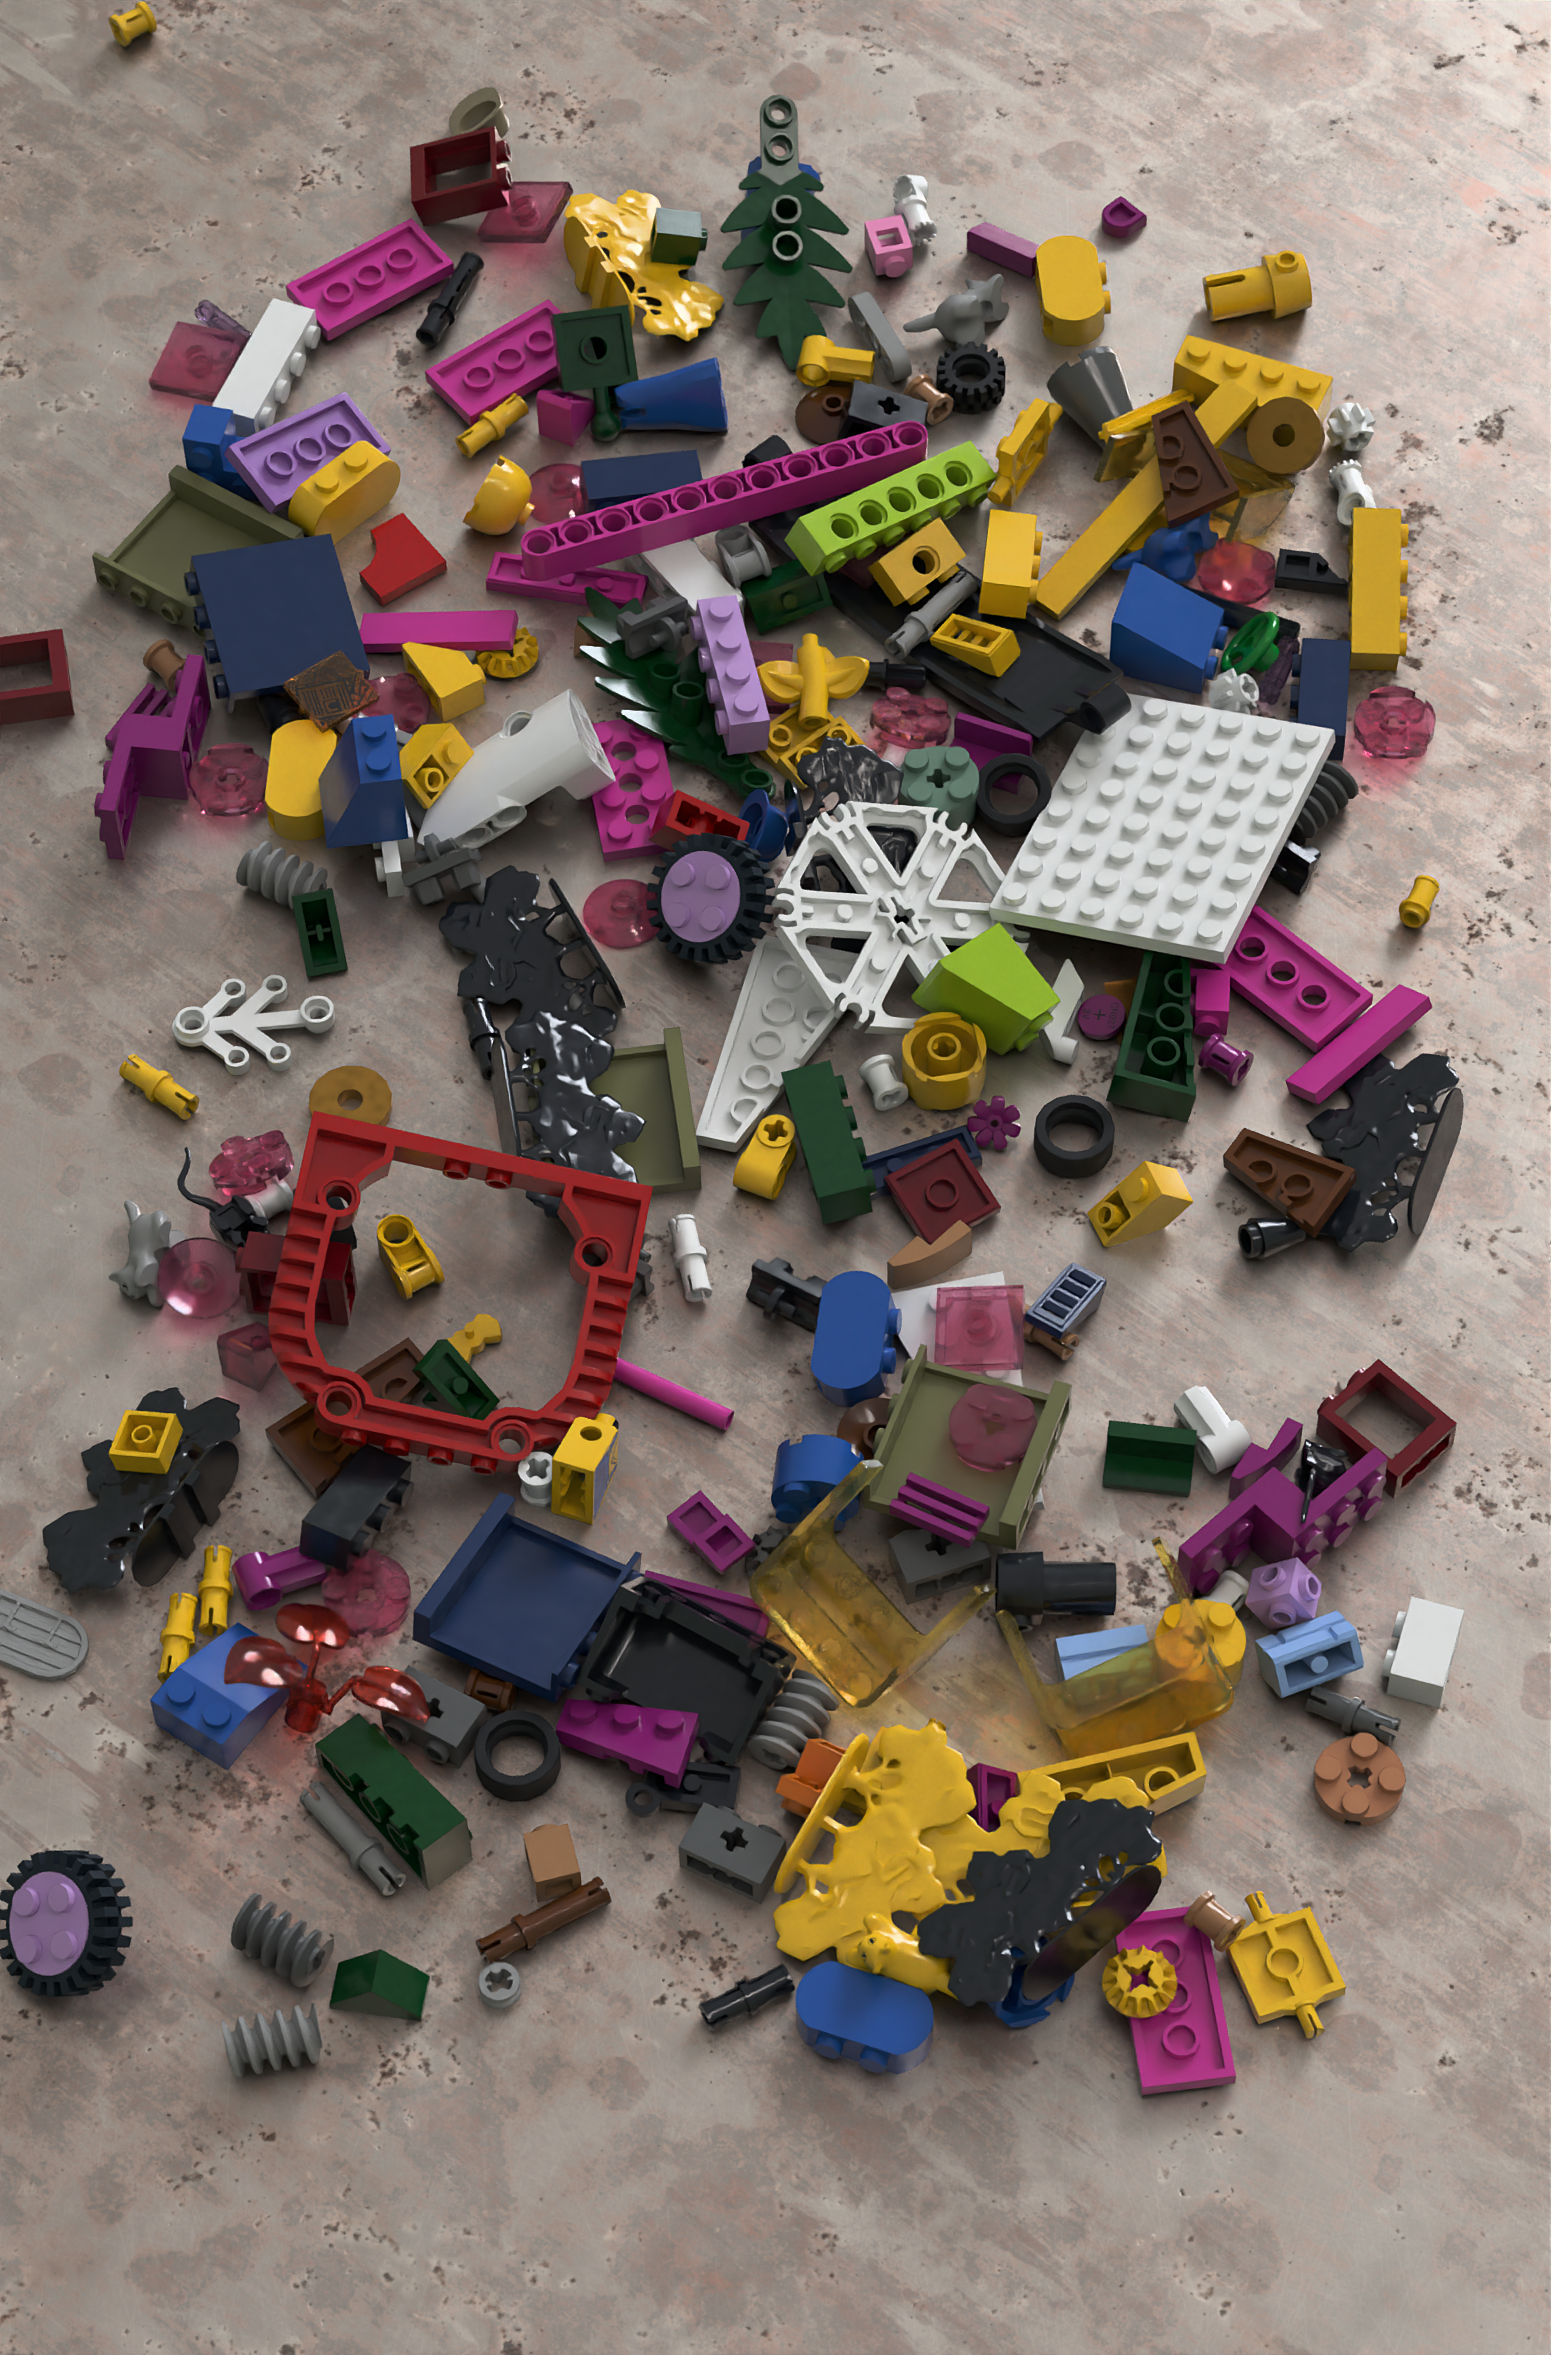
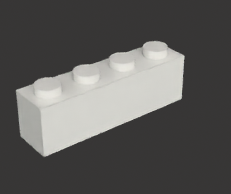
M275 298L270 302L212 404L213 407L233 410L237 436L249 437L273 425L275 412L280 403L284 404L287 401L290 385L295 376L302 374L309 351L315 349L319 343L321 329L317 326L315 309Z
M693 538L625 558L639 574L648 575V584L660 597L668 601L681 595L688 600L685 617L689 629L690 617L696 616L697 600L736 595L744 622V606H746V601L743 593L739 588L735 589L734 586H731L724 579L720 568L714 561H708L700 553L699 547Z

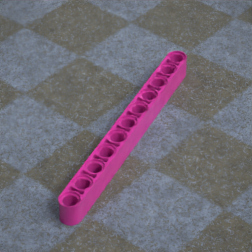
M916 421L900 422L532 529L526 532L521 539L524 574L533 581L551 580L868 487L927 460V429L923 424Z

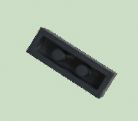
M369 1444L362 1447L303 1518L299 1553L347 1572L357 1558L363 1559L367 1555L372 1540L377 1533H384L387 1530L393 1513L399 1506L405 1507L409 1502L414 1490V1483L410 1481L412 1462L388 1454Z

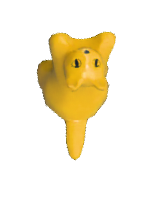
M880 1913L865 1915L863 1923L867 1928L868 1934L861 1939L858 1947L847 1951L845 1955L847 1963L872 1970L874 1974L880 1973L892 1978L894 1981L919 1988L926 1995L939 1990L959 2000L947 1988L950 1978V1957L942 1959L928 1954H921L919 1952L920 1937L917 1935L918 1925L914 1927L911 1934L900 1930Z

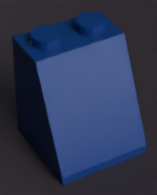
M1133 562L1111 623L1109 661L1122 669L1125 677L1201 695L1206 679L1211 681L1214 679L1218 665V657H1215L1217 649L1223 651L1227 642L1229 627L1223 626L1224 609L1146 566Z
M393 714L352 719L318 779L327 849L409 839Z

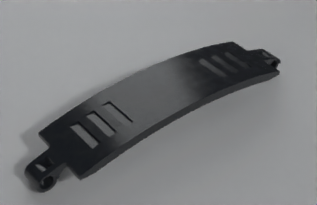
M772 435L745 455L742 466L743 468L793 453L781 437ZM861 489L749 521L748 527L785 563L797 559V557L784 539L798 518ZM913 530L905 533L898 542L887 547L885 544L877 546L871 554L861 560H858L856 557L847 560L840 569L833 573H828L827 570L823 571L833 605L884 646L885 641L905 624L904 619L911 612H917L925 606L957 573L963 571L965 576L970 574L976 581L977 590L965 599L933 632L935 633L952 614H957L1012 630L1021 650L1020 656L1001 677L987 674L931 645L930 640L917 644L903 660L909 665L924 666L927 677L1004 726L1032 735L1033 741L1037 743L1041 742L1066 722L1073 723L1087 731L1100 735L1131 711L1132 706L1128 695L1115 683L1124 676L1122 669L1104 656L1062 634L1026 612L1025 619L978 613L982 580L959 563H956L960 569L957 573L943 583H940L937 578L926 585L930 592L910 606L906 600L894 606L868 570V567L915 533ZM914 556L912 560L914 569L918 573L925 574V562L920 557ZM960 631L954 639H957L963 631Z

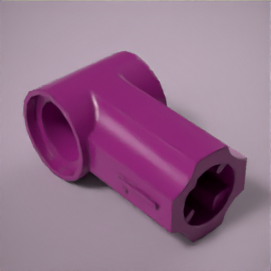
M299 1546L271 1556L265 1552L248 1553L237 1559L232 1565V1572L244 1604L251 1611L268 1609L276 1605L283 1598V1594L328 1579L324 1563L299 1553Z

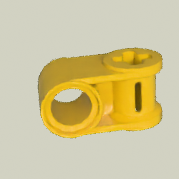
M777 1114L770 1115L762 1119L758 1124L751 1142L737 1163L733 1176L734 1187L771 1200H775L778 1197L786 1175L797 1154L794 1142L795 1128L789 1118Z
M393 1214L386 1216L380 1221L377 1226L379 1256L404 1300L412 1298L413 1292L434 1282L439 1285L445 1282L444 1273L433 1251L427 1247L413 1222L408 1217ZM395 1239L404 1240V1242L399 1244L390 1243V1241Z

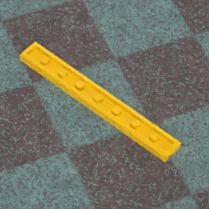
M1226 378L1195 411L1196 417L1216 450L1258 405V397L1229 378ZM1157 454L1038 582L1036 603L1034 605L1060 621L1165 507Z

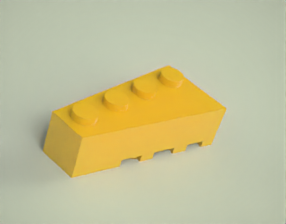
M1188 334L1174 360L1172 392L1180 388H1187L1189 394L1194 393L1195 401L1191 403L1199 407L1226 378H1229L1258 397V405L1238 426L1242 430L1248 427L1249 421L1258 408L1276 398L1286 396L1301 399L1316 410L1322 424L1330 409L1333 377ZM1284 427L1278 432V445L1285 447L1293 442L1295 438L1293 427Z
M1353 507L1348 537V581H1350L1348 612L1351 613L1348 624V641H1351L1349 669L1396 671L1399 656L1406 657L1407 632H1400V620L1407 619L1408 598L1407 596H1400V584H1407L1408 560H1401V548H1407L1408 524H1401V509Z
M1195 1731L1031 1769L1059 1782L1065 1800L1081 1799L1089 1791L1093 1783H1099L1119 1776L1129 1777L1136 1783V1788L1144 1791L1149 1797V1802L1145 1808L1153 1810L1155 1812L1154 1817L1202 1793L1207 1776ZM1031 1770L1017 1773L1014 1790L1016 1797L1020 1795V1785Z

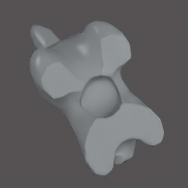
M995 274L987 282L966 279L968 291L950 295L938 306L935 313L906 323L903 326L904 331L920 333L931 329H938L947 341L955 344L961 343L963 349L968 348V342H975V348H979L981 343L983 344L985 341L984 323L1000 321L1008 314L1009 305L1001 300L1004 277L1000 274Z
M127 1200L124 1202V1207L130 1221L128 1233L129 1257L126 1266L119 1271L111 1273L109 1279L118 1283L119 1290L127 1293L131 1298L138 1299L148 1294L150 1303L155 1307H159L165 1302L169 1290L166 1268L169 1263H184L190 1253L188 1239L181 1230H171L170 1218L164 1211L156 1210L152 1214H141L139 1207L133 1201Z

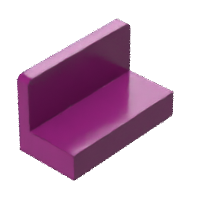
M958 712L954 719V738L949 747L958 746L966 749L979 772L990 760L1003 754L1020 753L1032 757L1033 737L1030 734ZM1008 774L998 779L992 787L1017 795L1026 776L1022 774Z

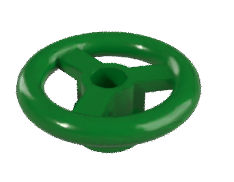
M1263 612L1258 614L1236 633L1223 653L1220 663L1221 673L1232 668L1237 676L1251 668L1258 673H1262L1274 663L1280 651L1273 644L1279 629V618L1275 613ZM1240 656L1244 658L1240 662L1232 666L1234 659Z

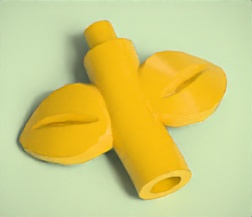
M809 633L802 636V647L796 651L797 663L775 660L763 663L756 669L761 688L768 697L781 704H793L800 701L799 725L805 729H819L827 725L829 698L848 699L856 694L867 678L870 662L862 657L843 656L833 659L826 664L825 651L821 646H818V636Z

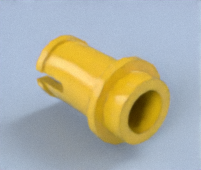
M1428 875L1418 876L1414 881L1408 898L1400 903V919L1405 925L1418 928L1429 921L1431 917L1430 907L1440 890L1438 881Z

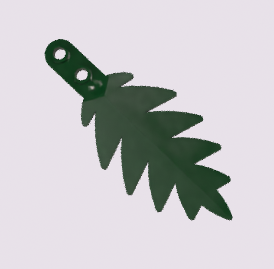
M773 95L762 103L759 114L761 169L748 175L738 186L740 190H757L745 198L730 213L722 224L720 231L722 233H729L755 227L759 228L749 234L729 254L722 264V270L729 271L763 264L747 279L736 295L733 304L739 307L771 300L762 314L755 337L757 339L777 337L783 359L788 369L794 371L798 364L804 337L812 335L827 337L820 319L808 302L836 308H844L846 304L832 284L810 265L844 273H851L853 267L829 242L811 230L816 229L843 236L849 233L847 226L828 206L806 191L822 192L824 185L813 176L799 170L798 114L794 102L786 96ZM779 110L784 114L785 118L776 120L771 112ZM775 146L782 147L785 150V155H775L772 148Z
M589 586L585 587V598L594 617L578 616L577 625L606 647L580 646V654L601 668L623 678L595 677L594 685L606 693L644 710H621V719L660 740L675 745L669 747V754L691 764L703 765L744 801L756 789L764 790L768 795V800H772L776 795V785L773 782L772 775L765 770L758 769L751 763L747 753L728 755L723 735H718L715 705L714 703H709L707 693L704 695L707 675L706 672H701L698 660L699 645L678 665L676 664L678 649L673 652H667L662 647H659L640 657L631 659L625 653V640L617 634L616 618L626 611H630L635 615L642 613L643 610L639 599L633 598L619 609L595 589Z

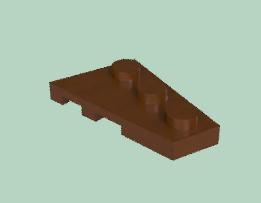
M1187 400L1151 416L1168 529L1177 527L1240 498L1239 488Z
M1247 1128L1242 1129L1223 1155L1224 1168L1314 1238L1357 1181L1356 1169Z

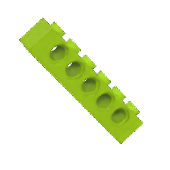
M969 440L798 518L784 540L811 577L826 570L828 573H833L840 569L847 560L854 557L861 560L882 544H885L887 547L898 542L905 533L912 530L917 532L938 517L947 520L968 504L971 507L979 505L987 499L988 489L997 478V475L972 441Z

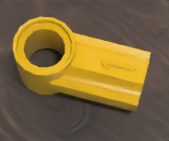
M812 335L803 340L796 376L801 383L811 387L823 386L829 380L852 383L854 380H859L872 384L875 351L835 347V344L827 337Z

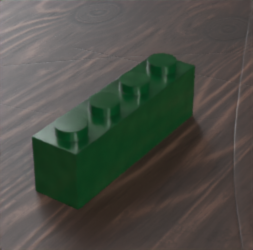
M830 1060L781 1072L787 1104L823 1225L873 1212L870 1195L877 1193V1188L871 1168L863 1170L861 1164L868 1161L862 1137L854 1138L852 1131L858 1130L852 1105L847 1107L843 1105V1100L848 1099L843 1075H834Z

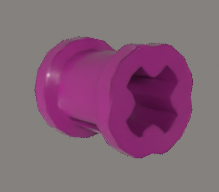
M1215 1033L1203 1046L1198 1058V1065L1204 1069L1211 1067L1226 1076L1228 1083L1236 1086L1249 1072L1254 1055L1247 1050L1241 1052L1224 1042L1223 1036Z

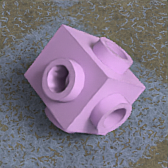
M1298 1557L1254 1568L1245 1605L1269 1630L1313 1620L1318 1599L1321 1595L1322 1583Z

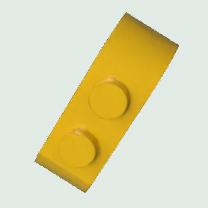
M1063 235L1048 239L1036 250L1035 282L1043 335L1050 341L1063 346L1088 344L1098 338L1103 332L1104 314H1111L1110 292L1103 291L1102 286L1107 284L1105 262H1098L1096 246L1084 238Z
M357 441L298 486L289 504V521L302 528L303 533L308 537L331 534L333 544H336L391 501L399 486L400 468L398 464L371 443Z
M313 720L292 721L281 726L272 735L265 792L268 824L276 834L293 841H307L325 834L318 779L338 743L336 734L328 726H322L320 722Z

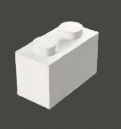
M1411 1597L1407 1613L1399 1611L1396 1618L1392 1637L1399 1639L1397 1650L1388 1649L1381 1675L1389 1677L1387 1695L1440 1708L1461 1631L1464 1610Z

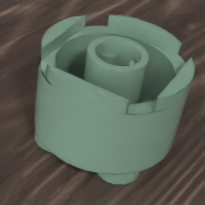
M932 746L923 749H913L907 752L904 762L900 767L903 770L904 777L898 797V805L938 808L933 816L934 823L940 814L946 811L949 815L945 824L951 831H957L963 822L967 826L971 822L973 824L978 816L976 797L979 791V772L975 763L970 758L969 752L958 746Z

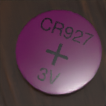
M1101 994L1087 999L1078 1011L1080 1029L1086 1036L1092 1039L1104 1040L1111 1038L1123 1029L1126 1022V1012L1123 1004L1119 999L1111 995Z

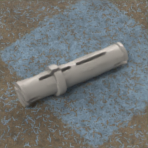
M963 571L957 573L925 606L917 612H911L904 619L905 624L885 641L887 652L893 658L897 655V660H903L917 644L928 641L934 634L933 630L977 590L974 578L970 574L965 576Z
M317 1781L309 1785L320 1800L316 1801L305 1789L300 1796V1803L319 1820L350 1855V1863L357 1870H364L385 1896L396 1892L395 1888L386 1878L387 1875L401 1888L406 1881V1874L383 1852L384 1845L378 1838L369 1837L365 1830L326 1789L323 1782Z

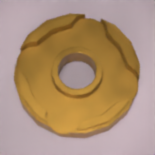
M1285 396L1272 399L1258 408L1249 421L1246 439L1248 451L1256 464L1271 474L1286 477L1295 475L1294 473H1298L1301 470H1306L1314 464L1322 452L1325 432L1322 421L1315 409L1301 399ZM1284 427H1293L1295 431L1293 442L1285 447L1279 446L1277 443L1278 432Z
M342 1066L328 1071L315 1082L309 1093L308 1107L311 1119L314 1110L386 1127L393 1108V1098L387 1081L376 1071L363 1066ZM348 1099H357L362 1102L354 1110H345L340 1107L341 1103Z

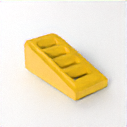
M952 614L929 639L931 645L996 677H1001L1021 653L1012 630L957 614ZM960 631H963L957 639H954Z

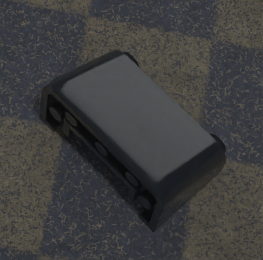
M643 1576L619 1586L575 1682L587 1688L585 1692L590 1697L603 1703H610L611 1699L619 1700L625 1697L642 1707L699 1713L700 1727L697 1736L701 1738L699 1745L705 1750L703 1756L716 1765L734 1766L742 1759L748 1748L749 1740L755 1736L756 1729L763 1722L766 1713L772 1707L788 1679L797 1657L783 1646L672 1587Z

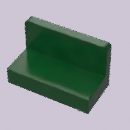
M798 558L772 568L771 576L765 577L762 574L742 582L739 588L747 600L755 627L759 633L833 605L823 572L811 577Z
M1109 1420L1102 1486L1109 1489L1188 1497L1191 1490L1197 1430Z

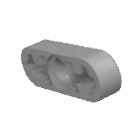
M866 291L849 297L848 308L852 321L869 349L875 351V358L887 378L891 382H895L911 376L912 366L908 353L872 295Z

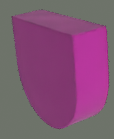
M1122 196L1112 201L1102 211L1101 227L1107 235L1114 238L1129 237L1147 225V215Z

